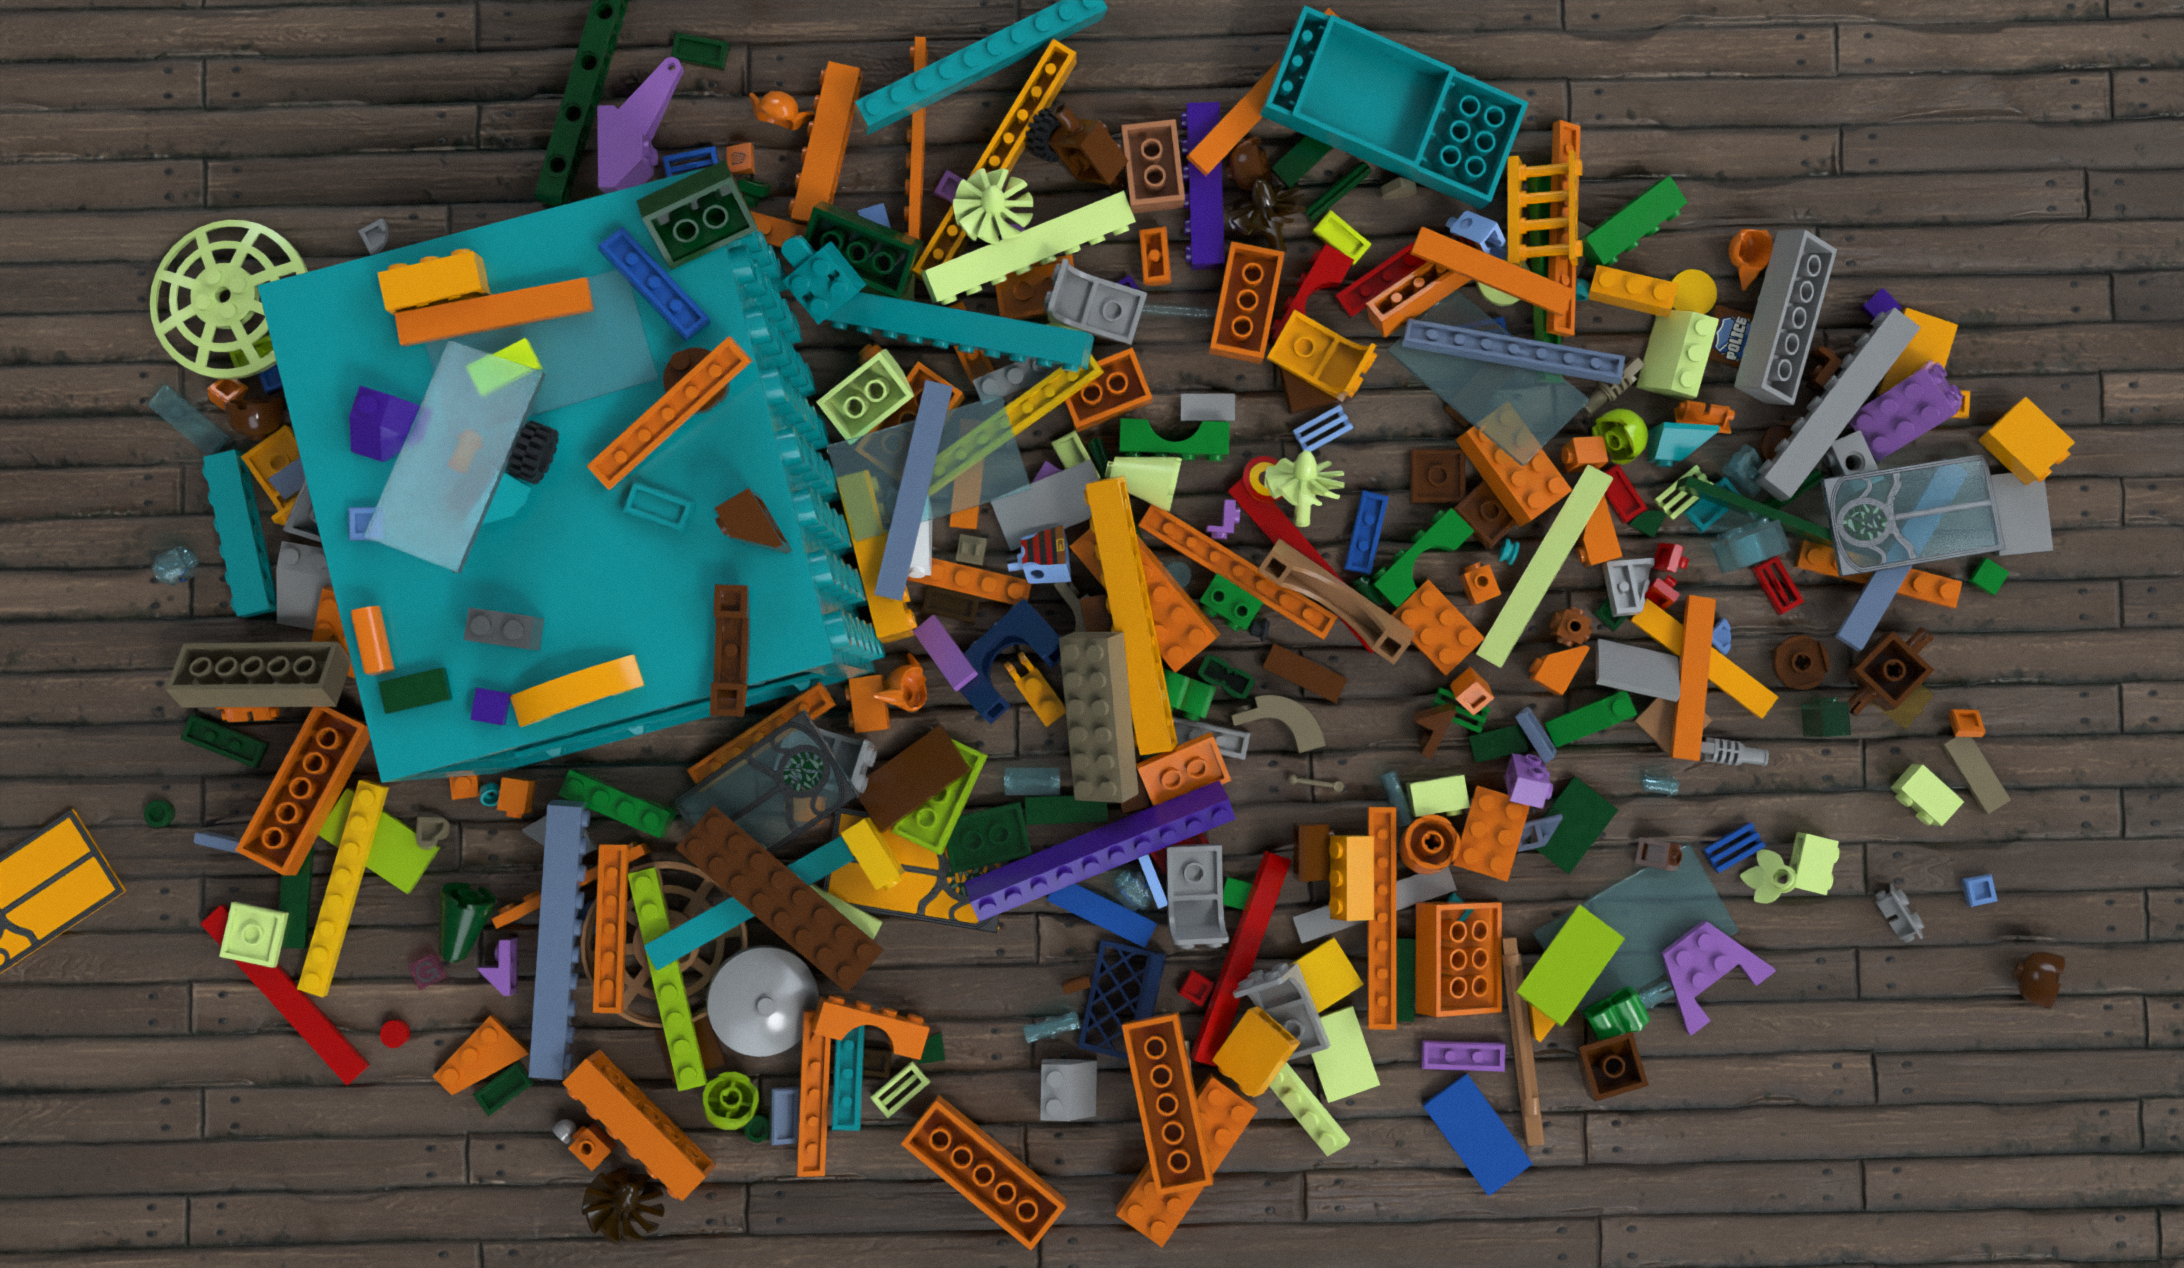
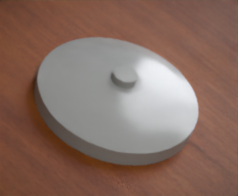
M758 945L738 951L720 965L709 984L706 1007L712 1028L725 1045L744 1055L761 1057L781 1053L802 1039L803 1010H816L819 995L815 978L800 957L782 947Z

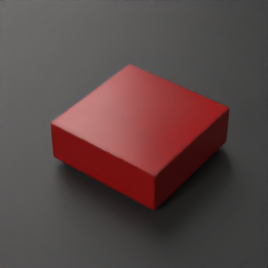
M1191 969L1178 994L1202 1007L1215 982Z

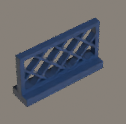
M1104 939L1101 940L1078 1048L1129 1060L1128 1053L1116 1050L1111 1042L1113 1038L1123 1033V1023L1118 1017L1117 1012L1129 1005L1135 1014L1134 1021L1154 1017L1167 953L1146 950ZM1106 947L1117 949L1122 960L1110 967L1104 958ZM1123 951L1131 952V954L1125 956ZM1135 954L1147 956L1145 968L1138 973L1135 972L1128 960ZM1125 962L1133 976L1120 984L1112 969ZM1102 964H1103V965L1105 966L1106 970L1101 973ZM1108 972L1116 987L1104 994L1098 983L1099 978ZM1144 972L1143 980L1141 981L1139 975ZM1135 978L1141 988L1140 994L1130 1000L1122 986ZM1119 989L1127 1003L1114 1010L1106 996ZM1098 991L1100 997L1095 1000L1096 992ZM1103 999L1111 1013L1098 1021L1093 1012V1006ZM1138 1000L1137 1008L1133 1005V1002ZM1113 1016L1121 1030L1108 1037L1100 1023ZM1092 1018L1095 1024L1089 1027ZM1097 1026L1105 1041L1098 1045L1086 1043L1088 1031ZM1107 1043L1110 1048L1102 1047V1045Z

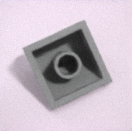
M1042 1059L1040 1120L1071 1121L1096 1116L1097 1060Z

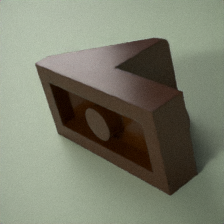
M1447 703L1413 714L1414 722L1429 729V731L1426 729L1423 731L1418 742L1421 745V755L1432 759L1456 714L1454 704Z

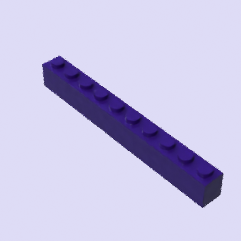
M1218 780L965 881V887L972 908L980 922L1235 820L1229 798Z

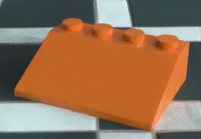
M1416 902V1013L1433 1017L1502 1012V902ZM1464 909L1474 910L1464 922L1457 921L1466 911Z

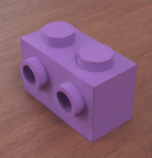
M1512 753L1505 774L1507 791L1511 802L1543 809L1545 800L1551 798L1553 784L1549 780L1550 772L1547 771L1546 765L1540 757L1532 754L1523 756Z

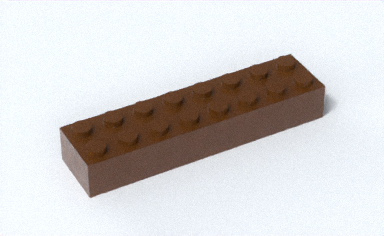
M714 805L707 810L675 847V849L847 993L884 950Z

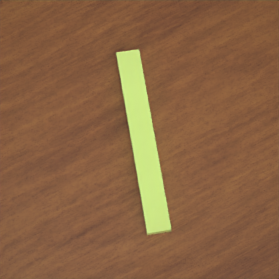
M1587 465L1476 653L1478 656L1499 668L1503 666L1611 484L1612 476Z

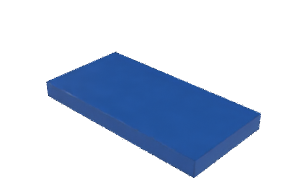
M1466 1072L1422 1104L1488 1197L1533 1164Z

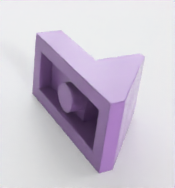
M506 937L500 939L499 944L495 947V959L499 961V965H483L478 967L477 970L501 994L510 996L517 992L518 937Z

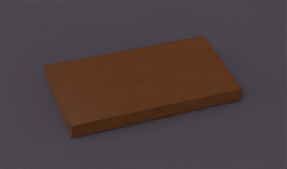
M939 725L870 774L864 793H859L858 798L878 830L884 833L971 771V768L945 728Z

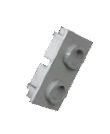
M1891 883L1889 893L1883 890L1875 895L1877 898L1875 902L1886 918L1895 914L1898 916L1889 921L1899 940L1903 939L1905 943H1908L1915 938L1913 935L1916 933L1920 939L1923 938L1922 928L1925 926L1916 912L1911 914L1906 906L1910 903L1902 889L1896 890Z

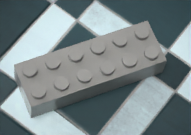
M1806 229L1777 232L1746 346L1743 350L1740 367L1736 375L1734 387L1765 404L1794 405L1837 249Z

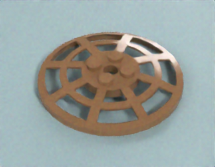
M657 861L639 865L628 870L629 874L657 867L671 930L692 919L700 906L705 911L712 908V905L705 898L713 886L721 891L726 899L731 897L727 891L697 866L684 862ZM660 869L684 870L702 877L704 881L697 892L682 886L663 885ZM665 893L679 894L691 900L683 912L668 909ZM597 896L588 910L581 936L582 963L593 990L595 950L592 951V935L596 921ZM632 897L627 901L626 921L637 927L634 934L633 943L626 944L625 956L635 954L637 961L643 968L635 979L625 969L624 983L628 988L624 992L623 1012L616 1014L628 1021L643 1026L663 1028L661 1018L637 1013L628 1008L637 994L657 1000L655 990L644 986L651 973L643 946L644 943L637 913L631 910L635 906ZM746 922L712 939L717 941L711 966L698 957L701 946L678 959L681 972L692 966L704 975L695 984L685 988L687 997L698 992L712 980L715 972L720 967L724 955L725 938L740 936V951L748 948ZM706 1006L691 1013L693 1022L708 1015Z

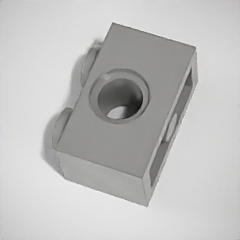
M1860 430L1835 440L1822 457L1824 463L1831 468L1834 477L1879 470ZM1846 458L1853 462L1852 471L1845 465ZM1882 476L1869 477L1872 484L1883 480ZM1863 479L1845 481L1839 491L1842 492L1843 496L1867 487V482Z

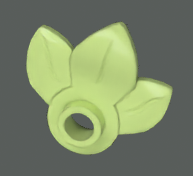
M1761 849L1756 853L1759 866L1750 868L1740 875L1747 886L1756 890L1754 901L1763 904L1775 901L1781 893L1792 891L1798 882L1796 872L1791 867L1784 865L1782 857L1776 852ZM1781 876H1788V881L1785 884L1779 883Z

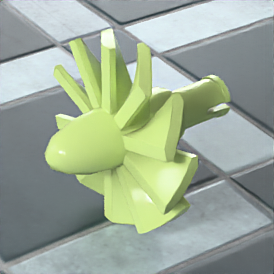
M985 168L977 170L967 181L963 179L959 183L955 198L953 199V210L957 225H961L965 233L972 240L976 241L977 237L994 245H1000L998 238L1000 235L1002 239H1012L1021 236L1022 232L1008 224L1005 218L1012 219L1022 227H1025L1031 221L1033 213H1014L1009 210L1013 207H1033V198L1029 192L1016 200H1007L1013 194L1027 187V183L1024 180L1010 177L1006 190L1003 193L1002 188L1009 173L1007 169L1003 168L986 173Z
M1307 450L1301 452L1294 463L1287 458H1283L1275 466L1269 465L1265 473L1264 487L1268 488L1271 496L1274 499L1283 496L1289 503L1295 505L1293 524L1298 527L1310 525L1312 504L1322 505V502L1316 498V495L1339 499L1340 495L1329 491V489L1344 488L1345 484L1344 482L1331 480L1344 476L1343 471L1321 472L1332 465V462L1325 461L1317 464L1311 451Z

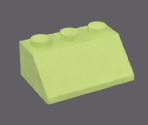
M1671 310L1668 318L1656 315L1643 358L1645 365L1640 369L1635 387L1680 401H1691L1696 398L1719 319L1693 311Z
M884 349L816 401V403L851 446L915 395L901 367L887 349Z

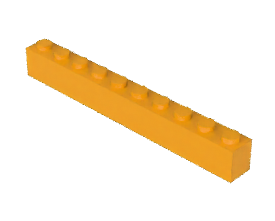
M1052 39L969 178L982 168H985L986 173L1004 168L1009 170L1008 175L1010 174L1027 146L1025 140L1029 139V137L1026 136V131L1031 129L1028 127L1029 123H1034L1033 116L1035 114L1039 116L1038 111L1050 108L1077 63L1075 51ZM953 204L913 268L915 277L922 282L924 280L921 272L959 257L970 240V237L965 233L961 225L958 226L956 223Z
M1125 475L1095 480L1085 484L1084 499L1086 504L1090 505L1092 515L1089 519L1090 528L1095 533L1097 540L1095 553L1097 559L1101 560L1103 571H1101L1100 577L1103 587L1107 589L1106 608L1108 613L1112 614L1113 619L1111 632H1124L1131 716L1135 729L1133 732L1134 745L1136 748H1139L1140 755L1172 751L1178 745Z

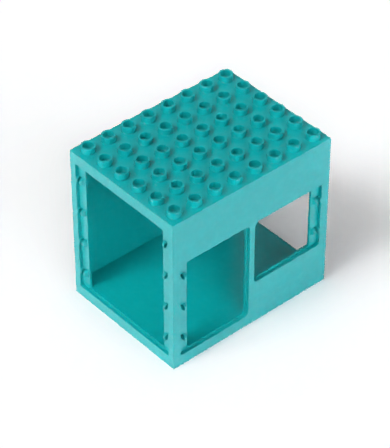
M705 168L257 285L381 783L497 774L714 716L710 715L711 683L714 682L715 584L749 586L750 653L745 707L805 692L819 682H822L824 686L847 681L850 678H858L876 673L873 661L885 658L883 644L877 639L874 626L872 627L871 623L866 624L861 618L859 608L868 606V601L861 574L858 573L857 569H852L850 564H847L845 555L855 553L848 523L844 520L843 515H838L836 509L832 507L831 502L841 500L836 480L839 476L836 468H831L829 461H824L821 453H818L819 449L830 447V442L822 415L817 416L814 406L810 407L806 398L807 396L815 395L816 388L809 364L803 362L800 352L795 353L793 344L803 342L795 311H790L786 299H781L779 293L789 290L782 282L787 276L781 259H776L772 245H767L763 232L756 230L671 270L641 217L636 200ZM621 227L641 245L710 318V324L688 342H685L598 251V245ZM470 249L483 258L491 295L586 277L590 283L594 311L403 347L399 342L395 316L385 310L378 272L388 270V266L393 264L405 263L413 265L420 263L419 260L424 257L438 256L443 258L451 256L452 251ZM728 336H731L753 361L730 381V388L726 398L713 407L712 410L706 413L694 414L615 487L608 490L590 471L587 465L666 394L663 385V375L671 356L678 351L694 347L704 348L712 352ZM524 338L528 339L543 369L486 398L481 396L467 367ZM359 386L377 390L435 411L425 442L395 454V457L386 462L351 452L349 415ZM533 420L556 429L559 432V441L555 446L557 450L553 454L552 464H549L548 472L544 473V478L538 484H532L520 479L532 489L528 494L526 503L517 510L514 516L468 528L440 505L461 474L453 470L449 464L460 444L458 438L466 430L476 432L484 438V448L479 450V453L509 472V457L513 454L511 452L512 447H515L517 443L515 440L517 436H520V431L523 427L525 428L527 422ZM633 481L696 503L686 533L684 534L623 512L622 510ZM747 488L752 489L761 496L793 551L786 554L742 543L735 538L731 539L728 535L725 536L715 521L719 517L715 507ZM384 507L386 540H349V508ZM369 606H381L395 667L394 671L375 676L364 673L351 616L352 610ZM468 608L544 618L540 651L464 640ZM630 655H635L645 686L561 712L524 727L519 726L511 699L506 725L470 720L476 688L512 693V696L553 679ZM438 668H446L452 700L385 714L378 682Z

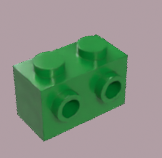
M1218 573L1198 602L1203 605L1201 610L1213 618L1216 615L1226 620L1224 625L1237 633L1239 629L1242 631L1247 630L1263 604L1262 601Z

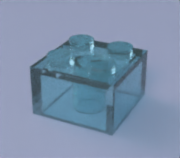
M1768 517L1718 534V540L1710 543L1721 573L1739 570L1791 550L1779 519L1769 522Z

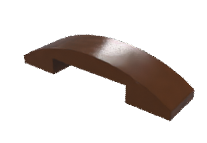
M715 584L714 617H716L714 682L711 683L710 715L743 717L747 695L750 653L749 586Z

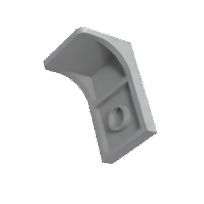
M1063 258L1061 265L1056 264L1052 276V286H1054L1053 291L1048 290L1044 301V312H1047L1048 321L1131 346L1147 293L1086 274L1071 266L1069 260Z
M814 727L856 793V798H858L859 793L865 792L869 778L866 777L868 766L873 767L877 756V751H874L875 746L866 739L864 741ZM797 730L785 738L781 748L792 749L800 745H811L820 749L801 730ZM805 752L806 757L810 758L809 753ZM779 753L774 771H777L779 762L784 756L783 753ZM814 754L813 759H818L819 757L816 754ZM790 760L787 762L790 767L792 762ZM830 764V776L824 788L839 792L837 778ZM807 769L806 773L816 772V770ZM818 769V772L823 775V771ZM796 772L797 776H798L799 779L801 780V779H802V774L799 773V772ZM788 774L791 778L797 779L792 774Z
M1221 843L1167 846L1168 933L1173 944L1178 945V948L1190 949L1194 948L1195 944H1206V947L1217 948L1221 947L1222 943H1228L1229 936L1226 932L1223 912Z
M1283 962L1271 968L1272 971L1264 973L1263 970H1258L1247 975L1248 979L1238 983L1239 987L1233 992L1234 998L1245 995L1249 996L1256 1007L1260 1006L1301 1042L1288 1060L1322 1051L1331 1046L1298 963L1288 966L1287 962Z

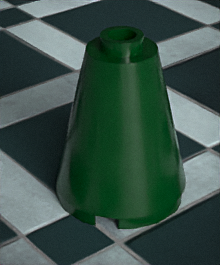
M453 882L443 885V889L439 893V954L443 956L445 961L457 963L460 960L466 959L496 905V896L493 892L480 886L478 891L469 889V883Z

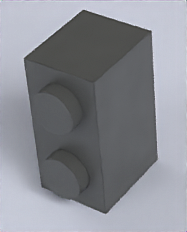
M469 607L464 640L540 651L545 619Z

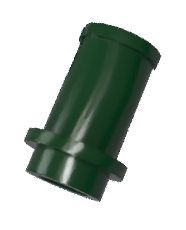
M1362 575L1351 583L1356 592L1375 605L1379 606L1384 601L1369 583L1371 581L1370 578L1366 579Z

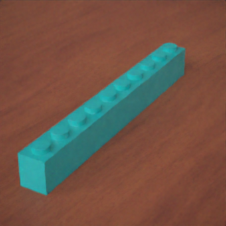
M1061 0L855 101L854 113L868 136L1048 47L1052 39L1060 41L1103 20L1108 7L1104 0Z
M858 292L825 319L831 323L832 328L847 331V327L856 328V332L865 335H872V331L881 332V337L897 340L898 336L907 337L906 341L915 344H922L923 340L932 342V346L942 349H948L949 345L958 346V351L973 354L974 349L984 351V356L999 358L1000 354L1010 356L1009 360L1019 363H1025L1026 359L1035 360V365L1052 368V364L1062 365V370L1078 373L1079 369L1088 370L1094 337L1088 332Z

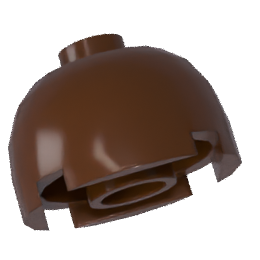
M1259 135L1247 138L1236 144L1230 153V163L1226 164L1229 180L1234 179L1237 186L1246 192H1251L1252 185L1257 179H1263L1266 182L1272 180L1266 150L1260 151L1258 146L1259 143H1263Z
M261 398L231 400L230 403L225 402V413L228 423L239 434L249 435V440H264L267 438L266 434L275 432L283 422V399L270 398L271 402L267 403L265 400H261Z
M2035 952L2027 956L2023 964L2017 963L2013 979L2018 980V990L2021 996L2035 1005L2048 1009L2049 1007L2051 1008L2061 986V983L2058 982L2060 974L2063 975L2065 957L2048 952Z

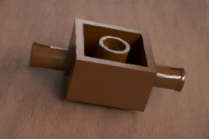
M1061 103L1056 106L1052 114L1061 125L1047 142L1077 181L1105 184L1111 194L1121 192L1125 187V182L1118 174L1127 164L1128 159L1123 154L1120 144L1114 141L1108 133V127L1099 120L1077 119L1067 103Z
M1919 627L1906 642L1894 631L1883 634L1845 672L1858 685L1859 690L1843 704V707L1846 710L1850 708L1851 710L1848 712L1853 716H1857L1871 700H1874L1884 711L1896 709L1934 671L1918 655L1934 639L1932 634L1925 635L1928 631ZM1886 667H1890V669H1891V670L1889 671V675H1890V676H1888V674H1887V671H1888V670H1887Z

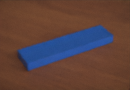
M623 227L598 245V251L685 342H688L710 324V318Z
M1076 883L1050 893L1047 901L1146 948L1157 925V922Z

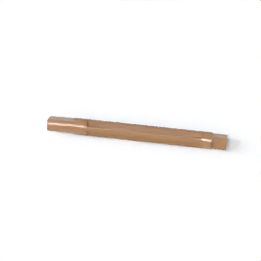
M1516 936L1502 937L1504 948L1502 962L1525 1145H1543L1545 1141L1527 1001L1515 993L1524 980L1521 953H1518Z

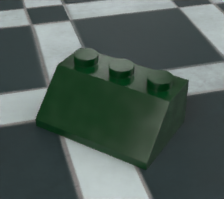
M725 160L636 200L641 217L671 270L759 230Z

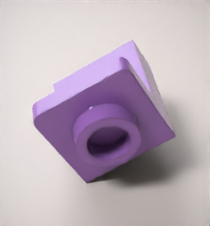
M1224 500L1222 526H1206L1205 533L1211 534L1212 539L1224 540L1227 539V535L1234 533V523L1239 524L1240 507H1235L1236 500Z

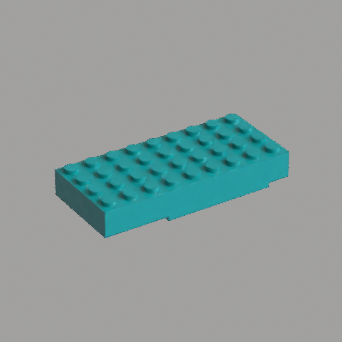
M1304 5L1297 16L1259 115L1481 210L1493 198L1529 102L1462 74L1452 66L1332 14L1330 16Z

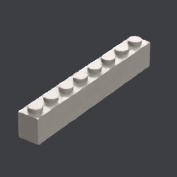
M1895 307L1886 313L1880 312L1871 323L1874 327L1869 334L1865 332L1855 343V346L1858 348L1853 355L1849 353L1842 360L1843 362L1839 366L1842 368L1836 376L1832 375L1823 387L1825 389L1820 397L1816 396L1806 408L1809 410L1804 418L1800 417L1792 425L1790 430L1793 433L1788 439L1784 438L1776 446L1774 451L1777 454L1771 461L1768 459L1758 470V473L1761 475L1755 482L1780 502L1790 499L1921 328Z

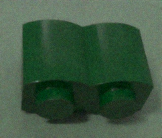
M1206 655L1196 672L1197 676L1205 683L1220 686L1226 694L1237 699H1246L1255 683L1250 674L1241 669L1231 668L1226 661L1213 655Z

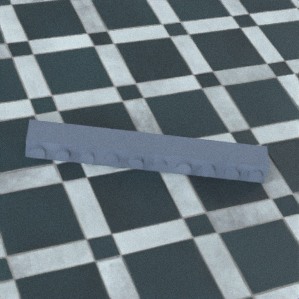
M552 799L547 805L529 1077L563 1079L566 1072L572 1069L573 1054L569 1053V1044H573L575 1037V1027H571V1017H575L577 1000H573V990H577L579 974L574 973L575 963H579L581 947L576 946L577 936H581L583 925L582 919H578L579 909L583 908L585 896L584 892H580L581 882H584L586 878V865H582L583 854H587L588 838L584 837V829L589 826L590 810H586V802Z

